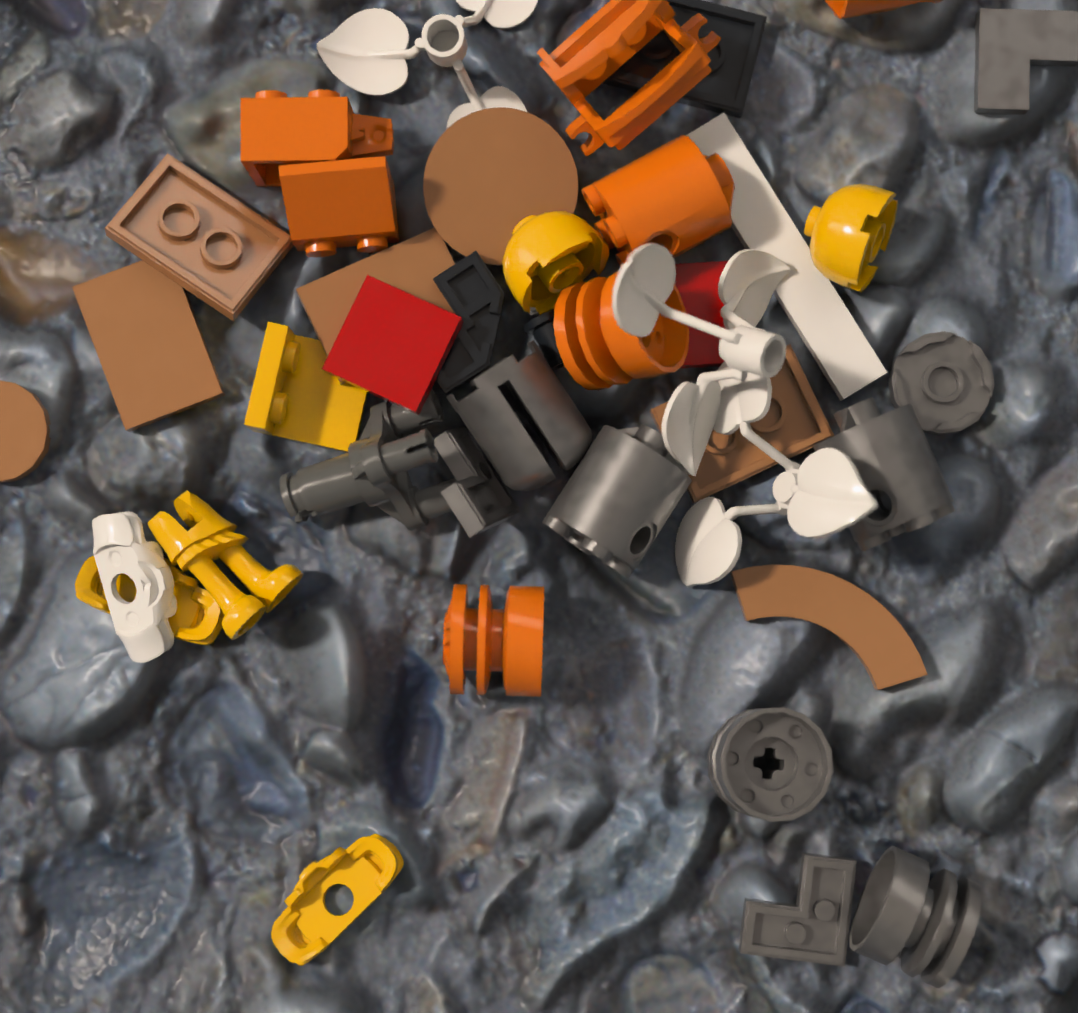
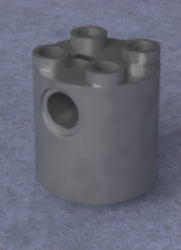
M873 397L863 400L835 413L834 417L840 428V433L813 446L815 452L823 448H834L845 453L855 464L865 487L878 504V507L871 513L849 526L855 542H858L861 551L889 541L892 537L907 531L909 533L920 529L955 511L951 503L954 501L911 404L881 415Z
M641 424L640 427L616 429L604 425L542 523L565 537L564 539L588 555L593 554L603 560L602 562L629 579L692 480L684 466L677 463L664 444L662 434L644 424Z

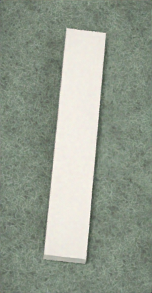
M722 113L687 134L686 136L697 145L703 155L710 156L717 153L729 169L735 185L731 209V227L744 248L770 253L790 267V271L779 282L773 294L840 401L886 374V369L834 286L814 266L810 255V248L726 114Z

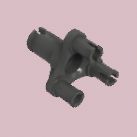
M430 391L419 415L395 404L392 405L389 401L371 406L370 417L359 441L350 443L348 453L298 469L295 475L292 472L281 475L280 492L289 516H295V522L298 524L307 521L311 515L313 518H317L366 502L370 507H379L404 524L408 530L412 531L427 526L429 519L453 512L441 492L457 482L455 477L419 490L416 486L412 485L407 471L438 461L436 448L430 450V447L415 451L435 443L428 429H423L418 433L403 437V433L444 421L443 409L435 391Z

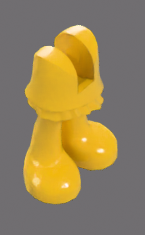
M188 490L174 500V507L180 518L191 528L189 531L165 511L158 512L148 522L150 531L165 550L172 566L178 564L183 572L189 570L194 574L221 608L224 614L222 627L231 640L239 638L250 630L260 620L264 612L269 613L303 577V573L295 565L284 564L272 571L261 565L243 547L249 538L234 533L237 525L224 519L208 503ZM220 559L252 595H246L241 592L213 561Z

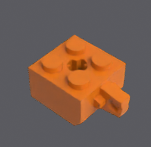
M321 89L310 91L308 97H287V94L281 91L263 90L256 92L255 98H240L241 163L257 187H281L278 167L280 165L393 155L394 129L392 120L390 118L354 114L348 97H340V93L336 91Z

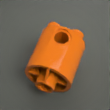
M681 135L581 190L591 212L595 217L598 215L601 217V220L594 223L595 230L608 244L609 250L616 247L619 251L616 254V259L620 268L627 262L628 256L644 244L654 243L661 245L669 250L674 259L726 231L732 225L731 209L735 185L729 169L717 153L710 156L703 155L697 145L686 135Z

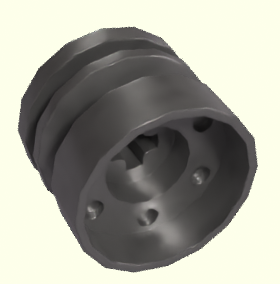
M785 707L745 710L727 719L713 735L707 753L708 777L717 796L734 811L769 822L794 820L812 811L826 795L833 775L832 749L822 729L805 714ZM766 749V757L774 759L775 766L773 770H765L762 778V770L758 767H753L754 756H763Z
M891 846L877 861L859 898L849 935L850 948L854 952L884 965L893 962L901 952V970L906 975L915 977L920 974L921 979L925 983L940 988L946 985L957 972L974 937L982 906L983 895L981 885L965 877L957 880L956 874L944 868L937 872L929 882V862Z

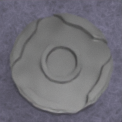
M946 331L924 334L906 345L894 360L888 380L891 402L895 409L911 404L923 432L934 435L957 433L978 421L985 412L989 399L992 398L995 385L992 366L982 349L971 340L967 341L963 337L956 336L957 334Z

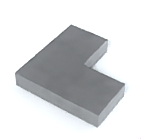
M979 8L975 14L974 113L1025 115L1029 111L1030 65L1070 67L1078 65V11Z
M461 426L445 431L434 439V446L457 480V482L443 490L441 494L469 538L507 521L520 512L516 502L467 427Z
M802 852L796 904L744 898L738 949L740 954L845 967L857 861L851 858Z

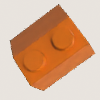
M386 156L278 166L290 237L298 252L305 251L308 257H328L337 254L336 248L357 246L358 252L374 253L387 249L388 243L399 242L395 187Z

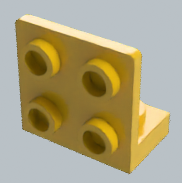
M268 322L244 425L253 432L348 452L350 443L357 441L368 392L347 382L340 385L336 377L322 370L327 356L319 340L295 335L289 326Z

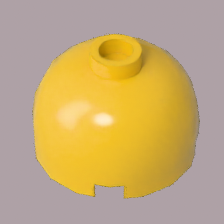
M865 184L848 185L829 195L822 207L813 206L805 223L804 235L811 237L810 255L814 266L827 279L860 293L867 288L878 269L877 266H870L868 263L874 261L880 248L885 252L895 223L898 201L894 200V197L897 195L895 192Z
M566 211L545 212L537 216H527L515 226L512 237L508 241L502 260L503 273L511 293L524 311L530 313L531 307H534L541 315L555 308L558 296L564 288L570 284L583 281L592 269L600 275L606 266L610 254L608 244L584 219Z

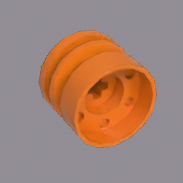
M616 271L609 277L598 276L587 282L580 281L570 284L560 292L555 303L553 326L558 351L565 368L574 381L586 390L599 391L610 388L613 385L628 384L632 379H649L674 373L684 364L688 352V325L667 318L660 313L652 332L645 337L627 334L620 328L612 308L613 288L619 271ZM674 284V288L665 304L675 310L686 313L679 290Z
M454 584L452 598L444 617L443 665H445L449 677L450 694L464 695L466 671H476L477 695L486 694L491 672H502L506 696L541 697L544 587L509 586L504 609H493L489 585H480L479 608H469L468 585Z

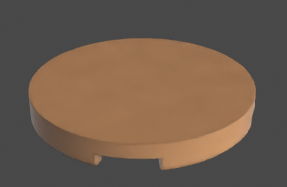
M488 108L472 112L460 118L438 138L425 165L423 195L430 220L447 244L466 257L477 251L485 264L502 265L504 252L508 241L512 237L513 229L522 219L530 215L537 216L545 212L566 211L574 214L578 199V175L573 156L565 141L545 121L533 114L514 108Z

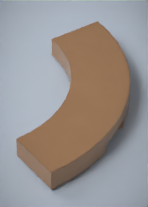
M771 564L752 566L730 572L745 621L764 617H789L811 622L827 629L838 636L856 654L869 674L875 690L928 675L919 652L899 621L875 598L854 584L830 573L795 565Z

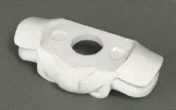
M125 511L100 515L92 520L93 554L114 628L132 661L145 663L170 650L174 644V634L168 618L175 615L177 611V600L173 594L175 586L173 574L164 560L161 546L155 541L147 542L145 540L142 521L137 514ZM121 573L131 577L135 583L136 597L133 602H127L122 599L117 591L116 581Z

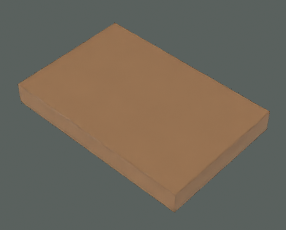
M168 153L105 227L107 237L232 321L237 318L294 246L289 234Z
M434 227L297 288L296 292L328 357L367 275L454 313L434 283L433 278L455 263L443 238ZM337 378L340 385L346 383L345 381Z
M141 260L72 287L126 431H134L225 396L186 289Z
M787 345L785 360L780 371L770 378L772 399L769 411L762 419L751 422L750 425L756 434L790 459L813 448L814 445L834 436L791 345ZM669 401L650 409L651 416L660 434H662V419ZM740 428L730 435H723L712 430L696 476L688 474L692 482L688 486L687 491L694 504L779 463L741 434Z

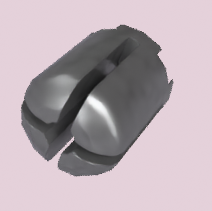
M534 340L527 343L532 351L528 356L517 362L512 354L470 380L469 384L474 391L458 402L453 394L446 397L456 413L458 412L504 484L515 491H530L540 488L554 480L555 475L498 389V386L504 383L561 469L567 471L579 463L588 451L592 441L589 425Z

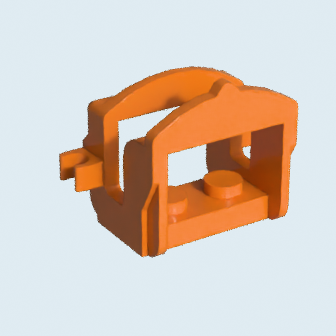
M610 0L550 54L543 48L536 52L542 59L539 65L581 114L569 124L565 132L571 139H575L582 132L588 133L587 141L579 147L585 156L594 153L604 143L608 147L615 146L618 150H622L711 72L712 69L708 65L711 59L707 53L721 41V37L714 31H711L706 37L698 38L699 29L708 21L704 16L698 13L680 27L673 19L676 13L666 0ZM663 30L681 54L603 120L587 102L585 97Z

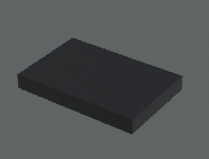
M666 0L676 13L673 19L680 27L691 17L700 13L708 21L699 29L698 38L706 37L711 31H714L721 37V41L707 53L711 59L708 64L712 69L711 72L678 100L677 103L721 114L725 113L726 115L741 119L767 16L704 0ZM662 30L609 76L603 84L637 92L681 52Z

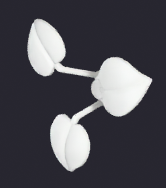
M456 0L460 7L475 13L468 17L457 15L455 18L447 14L433 16L425 23L422 30V38H417L415 45L411 49H407L409 32L399 17L385 9H366L346 19L330 35L317 43V50L326 66L341 82L357 92L371 96H384L401 89L408 79V67L405 59H414L422 51H426L429 58L439 66H453L471 103L462 104L453 110L448 119L447 128L460 118L482 109L505 107L527 112L521 99L514 92L503 86L492 87L479 98L462 63L468 49L463 28L479 24L483 17L491 26L497 29L516 27L530 18L535 11L538 0Z
M648 243L635 249L628 256L627 262L623 264L615 280L612 295L613 313L617 324L627 334L637 337L649 335L660 313L667 318L721 338L719 355L731 369L701 373L697 378L696 384L688 381L681 383L672 394L662 419L664 444L677 463L684 466L689 475L696 476L716 422L721 404V388L716 381L726 379L745 381L748 373L771 378L780 371L786 356L784 338L781 335L756 328L774 290L790 271V267L770 253L754 249L741 250L734 254L725 265L718 284L719 298L724 304L720 310V315L723 318L725 328L675 310L665 304L674 288L676 269L672 254L661 245Z
M724 361L717 370L731 369V367ZM748 373L745 381L736 379L716 381L721 388V404L713 430L723 435H730L740 428L741 434L785 468L786 472L779 474L773 484V496L777 502L775 504L735 506L727 511L721 500L715 497H706L694 504L681 521L675 544L677 569L686 587L691 588L696 585L715 583L724 578L736 565L742 547L741 530L733 521L737 517L775 513L783 516L787 515L788 523L796 533L808 538H820L853 525L878 507L876 500L865 487L855 464L842 451L834 448L819 449L800 464L788 459L752 430L750 423L759 421L769 411L772 399L770 378Z

